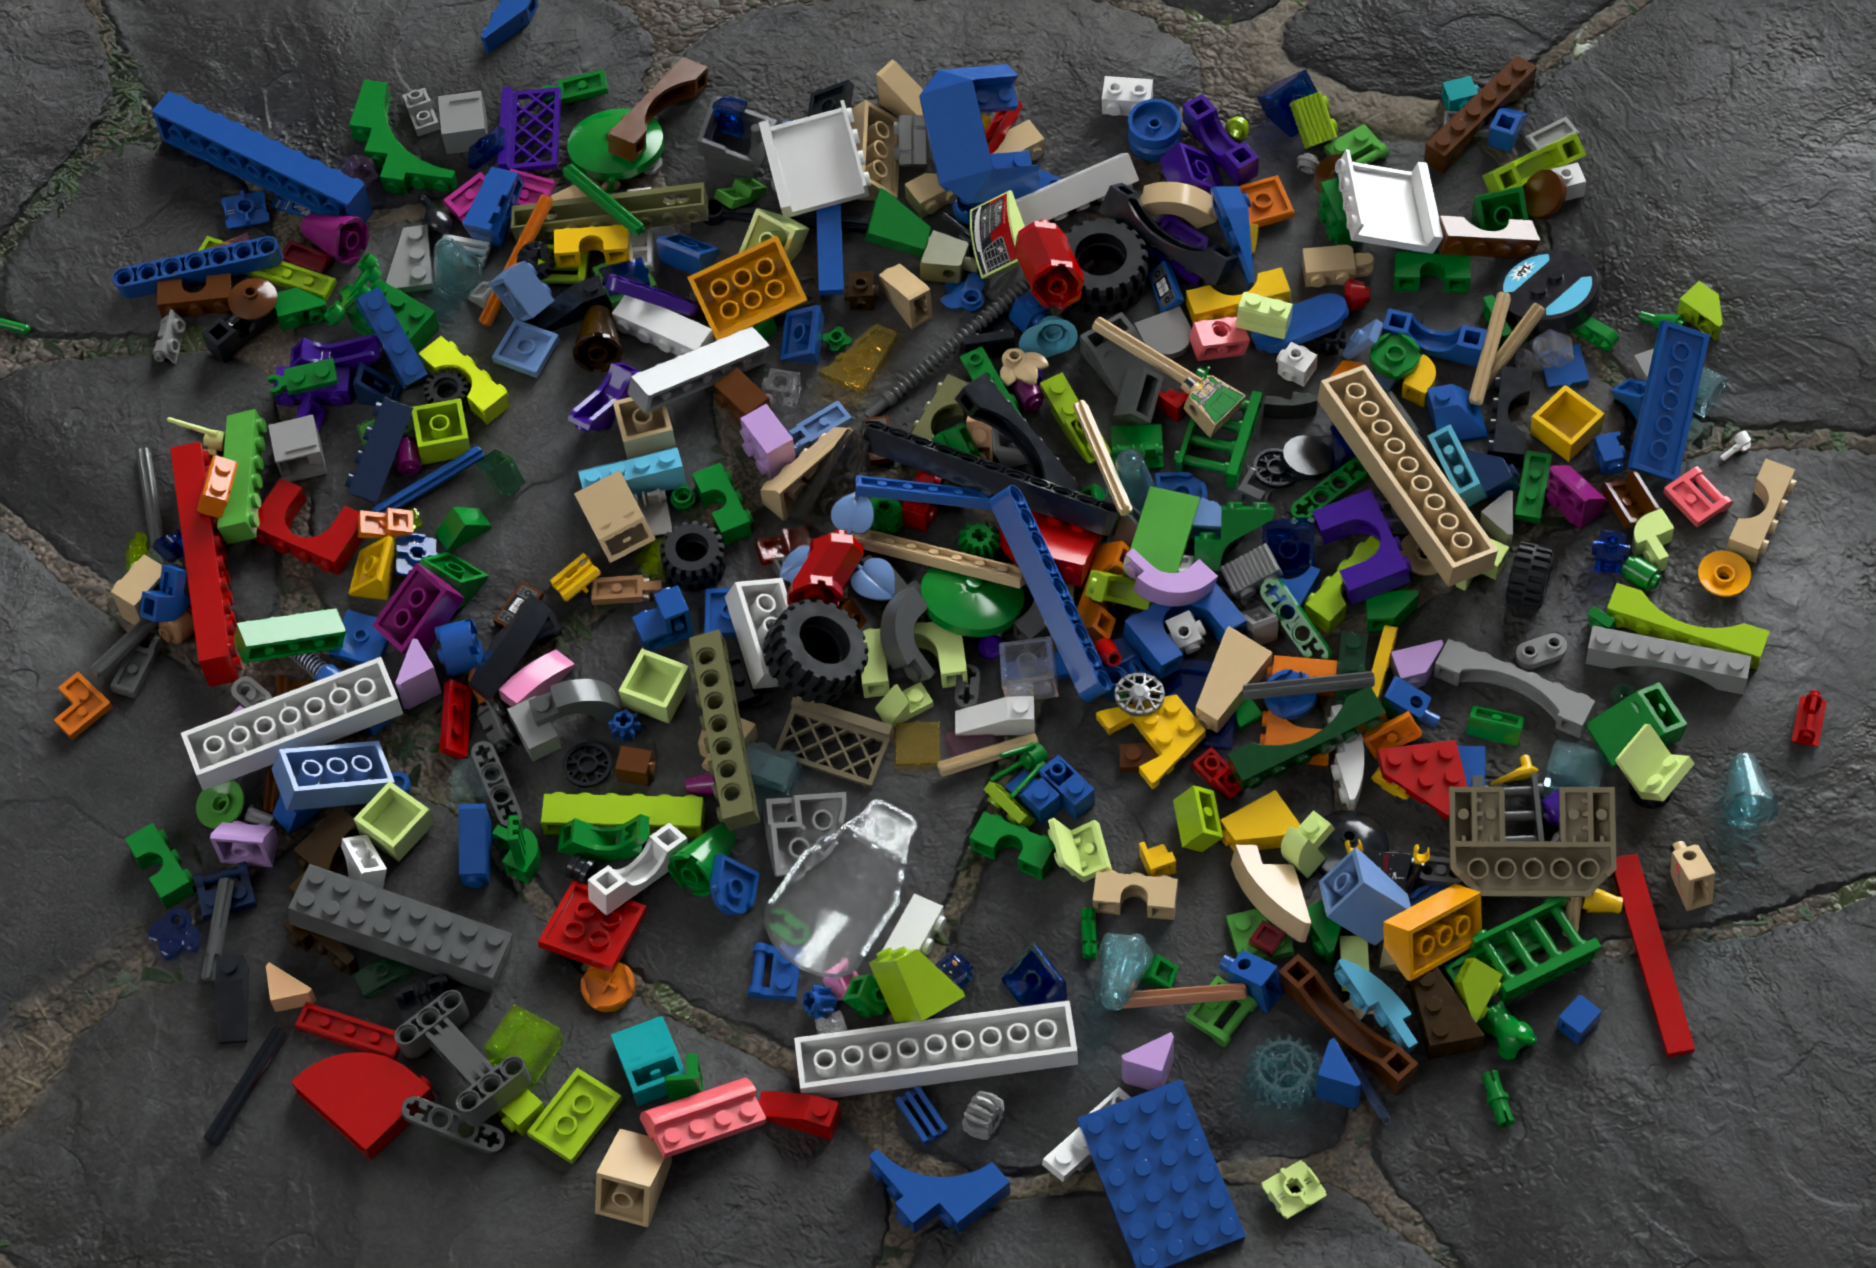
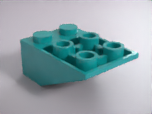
M663 1016L611 1034L637 1107L668 1096L665 1076L686 1074Z

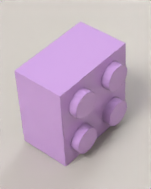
M767 404L740 418L742 425L740 434L744 439L742 447L749 457H754L756 466L761 474L766 473L769 479L772 480L781 472L785 465L791 464L796 460L793 438Z

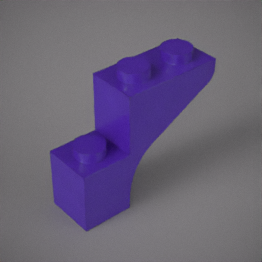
M375 334L331 344L314 342L303 338L291 350L290 366H300L333 358L335 366H350L355 378L358 364L362 362L370 366L380 358L382 348Z
M623 362L611 363L608 373L599 388L570 412L567 420L574 423L576 429L587 433L589 430L600 431L601 429H610L616 417L613 401L630 397L628 389L631 376L641 371Z

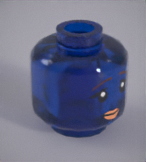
M949 952L935 964L960 989L973 978L972 970L974 967L961 952L958 954Z

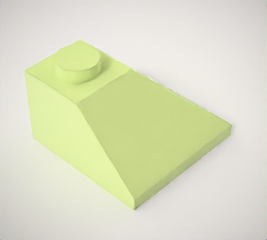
M757 208L739 253L774 236H778L791 263L801 251L810 228L790 217L784 219L783 215Z

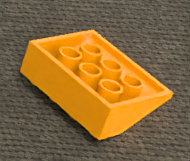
M774 236L687 277L716 340L733 335L737 331L754 327L808 301L778 236Z

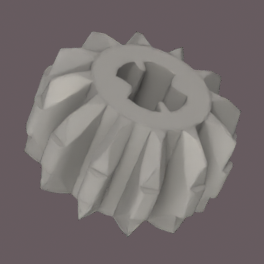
M979 1091L976 1096L972 1097L970 1104L967 1105V1110L964 1112L965 1116L962 1120L963 1131L969 1133L974 1138L988 1140L991 1135L995 1134L996 1128L1003 1118L1002 1114L1005 1110L1004 1101L993 1093Z

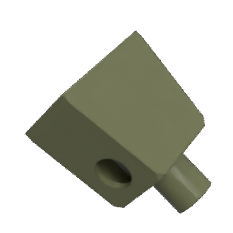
M932 231L920 262V280L959 283L964 271L979 272L976 258L969 257L968 242L938 231Z

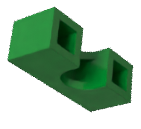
M1409 251L1395 252L1394 291L1419 292V284L1422 278L1436 276L1442 280L1444 292L1469 293L1470 256L1443 255L1436 252L1433 254L1412 253Z
M721 463L693 473L694 486L704 507L713 503L724 505L720 510L712 512L714 527L718 535H721L724 546L752 535L750 525L754 523L748 509H743V498L739 490L734 491L732 487L734 481L729 470L724 471Z
M984 812L969 837L970 850L995 860L1002 849L1007 847L1017 848L1021 851L1018 857V871L1043 881L1055 860L1054 853L1056 848L1048 836H1039L1032 833L1025 826L1009 823L997 814L991 815Z
M151 823L125 838L131 853L142 870L155 864L163 865L161 870L151 876L149 880L166 909L195 894L191 886L195 881L187 868L182 870L179 866L182 860L175 848L171 851L168 848L167 844L170 841L163 829L158 831L155 825Z

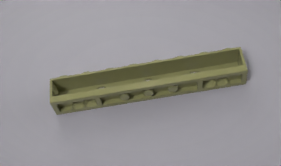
M704 182L608 194L642 222L644 228L708 221V195ZM678 194H685L688 196L687 198L677 197L672 200H664V197L668 195L676 197ZM589 197L553 201L550 210L555 211L557 214H547L534 242L554 240V230L621 224ZM537 203L512 206L511 230L516 244Z

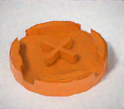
M622 963L617 964L613 973L590 966L581 979V992L586 1003L594 1010L602 1012L617 1011L625 1007L632 999L636 990L633 973L627 965Z

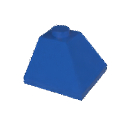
M1454 384L1427 388L1426 408L1433 432L1451 424L1460 443L1488 438L1480 407L1469 402L1471 391Z

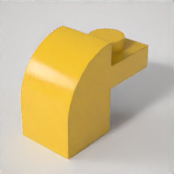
M1422 354L1420 357L1419 367L1415 372L1403 378L1405 381L1402 388V397L1421 407H1425L1427 388L1435 387L1436 378L1435 366L1426 355Z

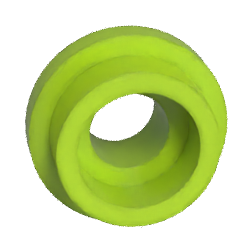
M1237 116L1227 121L1225 130L1231 138L1243 140L1249 133V124L1244 118Z

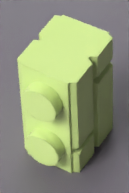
M1244 292L1237 310L1236 327L1285 339L1291 323L1293 304L1255 293Z

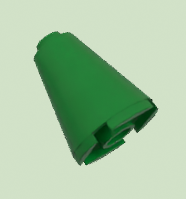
M717 824L675 852L668 860L670 861L668 871L675 882L683 889L686 886L693 889L694 891L691 893L693 895L703 897L711 893L710 880L714 857L721 853L727 857L730 856L737 841L734 830L729 831L726 825Z

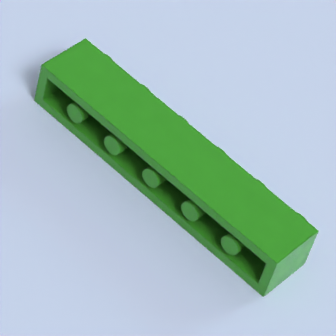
M255 409L227 416L223 458L238 463L227 506L222 518H218L217 529L227 544L256 538L257 527L260 524L258 508L261 507L259 495L260 489L263 486L261 470L264 469L262 457L263 451L266 449L264 433L267 432V425L264 418H260Z

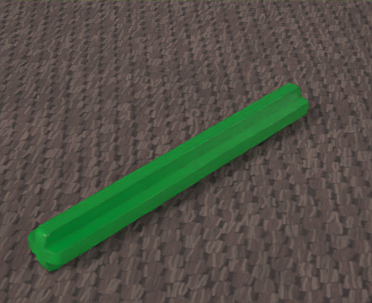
M568 164L563 168L564 177L634 236H639L645 231L642 222L573 164Z

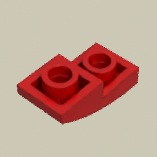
M1212 746L1192 763L1191 767L1206 782L1231 800L1242 790L1227 762Z

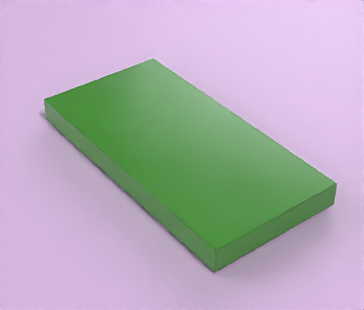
M1150 486L1130 550L1134 548L1153 567L1162 572L1178 573L1200 504V497ZM1123 571V576L1129 577V576L1125 573V571Z

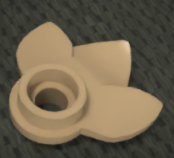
M1018 348L1008 349L1002 355L1003 367L1000 370V379L1006 386L1012 385L1016 380L1036 385L1038 370L1047 368L1049 366L1048 361L1044 356L1036 352L1025 353Z

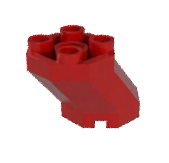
M1041 219L1032 222L1018 231L1015 255L1029 282L1031 293L1043 307L1056 305L1059 309H1065L1080 300L1084 275L1068 244L1067 236L1056 223H1050L1049 220Z
M835 530L833 533L810 541L807 553L808 558L794 578L787 593L788 605L799 603L800 600L810 599L812 602L814 599L823 600L825 604L828 602L833 603L838 609L839 600L843 598V590L857 570L863 557V546L853 535H848L845 530Z

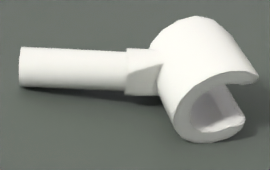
M1742 431L1734 437L1736 445L1720 456L1723 462L1738 451L1743 452L1750 449L1751 438L1746 431Z

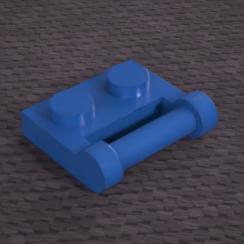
M761 942L755 943L753 945L755 958L752 982L748 986V997L753 999L797 1001L803 953L802 947L772 946ZM765 957L773 958L770 988L762 986Z

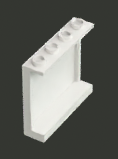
M844 100L840 101L842 108L770 127L768 120L759 122L784 219L869 196L867 187L872 186L868 171L863 173L861 165L866 164L863 150L857 151L856 144L860 143L857 129L852 130L850 123L855 121L851 107L846 109Z
M1346 149L1341 159L1337 160L1335 171L1339 177V190L1342 192L1343 210L1346 212L1347 229H1349L1351 240L1433 254L1443 239L1427 163L1418 162L1412 172L1352 162L1350 150Z

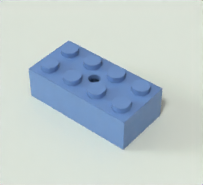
M379 741L279 749L272 766V772L287 811L366 804L389 781L393 784L395 782Z

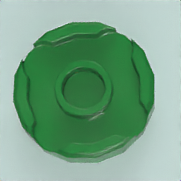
M1384 334L1378 338L1376 344L1371 346L1369 358L1371 366L1378 374L1385 378H1406L1419 367L1420 348L1413 338L1405 334Z

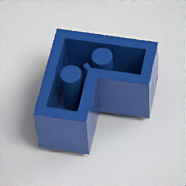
M678 585L672 588H664L654 594L656 608L644 610L632 617L635 631L643 649L650 652L694 637L690 612Z

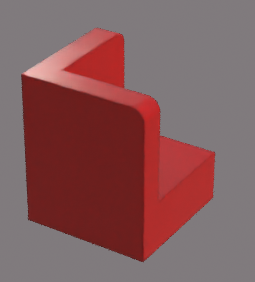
M1172 388L1168 389L1165 393L1160 391L1155 407L1178 423L1187 414L1184 406L1189 394L1184 390L1178 393Z

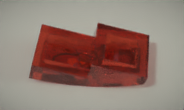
M807 527L784 529L781 536L756 539L755 548L761 565L772 564L773 559L788 556L792 551L801 546H809L811 537Z

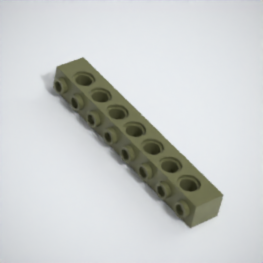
M719 629L690 637L691 648L687 649L690 663L694 664L695 670L691 671L694 685L698 686L699 693H695L698 707L702 708L703 715L699 716L703 731L707 733V738H704V745L707 753L711 755L708 767L711 776H715L716 783L712 784V789L716 800L719 799L720 806L716 807L720 823L724 822L729 831L760 823L726 641ZM730 750L727 754L722 755L725 751ZM734 773L731 777L726 778L729 774ZM738 796L737 799L731 801L733 797Z

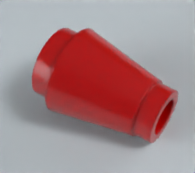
M1102 638L1094 643L1103 664L1115 667L1121 663L1122 656L1111 639Z

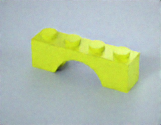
M440 336L418 353L425 370L431 376L434 372L440 375L439 370L444 369V372L448 373V369H452L453 373L457 370L461 376L464 375L466 377V381L472 386L467 396L470 409L487 425L510 407L507 390L501 384H495L491 376L484 369H478L471 357L462 355L456 344L452 341L448 342Z

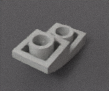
M425 88L413 90L402 95L418 137L440 130L439 122Z

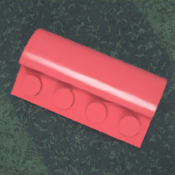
M741 1078L643 1111L640 1115V1120L650 1141L655 1140L663 1159L764 1125L766 1117L755 1097L757 1090L748 1078Z

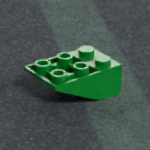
M1659 682L1633 693L1586 723L1585 727L1610 766L1614 768L1618 766L1615 761L1617 756L1644 724H1650L1664 745L1669 746L1681 740L1687 723Z

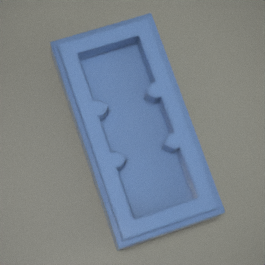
M1375 319L1363 328L1356 329L1349 336L1342 356L1347 360H1351L1376 344L1383 323Z

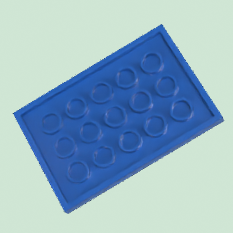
M1182 1079L1077 1118L1076 1121L1135 1268H1168L1246 1237Z

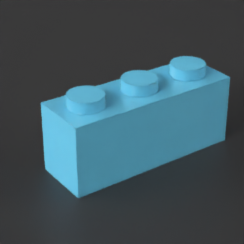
M1451 424L1428 435L1453 488L1460 498L1466 499L1467 508L1487 498Z

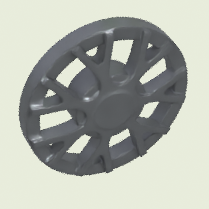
M1132 673L1123 677L1117 683L1115 701L1118 707L1129 715L1148 716L1158 711L1162 706L1165 694L1164 688L1154 676L1146 673ZM1135 679H1143L1144 682L1143 684H1136ZM1126 682H1128L1129 684L1132 685V687H1131V688H1127V687H1125V686H1123V685H1124ZM1152 682L1155 687L1149 689L1147 685ZM1119 694H1129V697L1120 699ZM1150 694L1160 695V699L1151 698ZM1130 702L1137 705L1135 710L1128 707ZM1149 702L1151 708L1145 710L1143 705Z

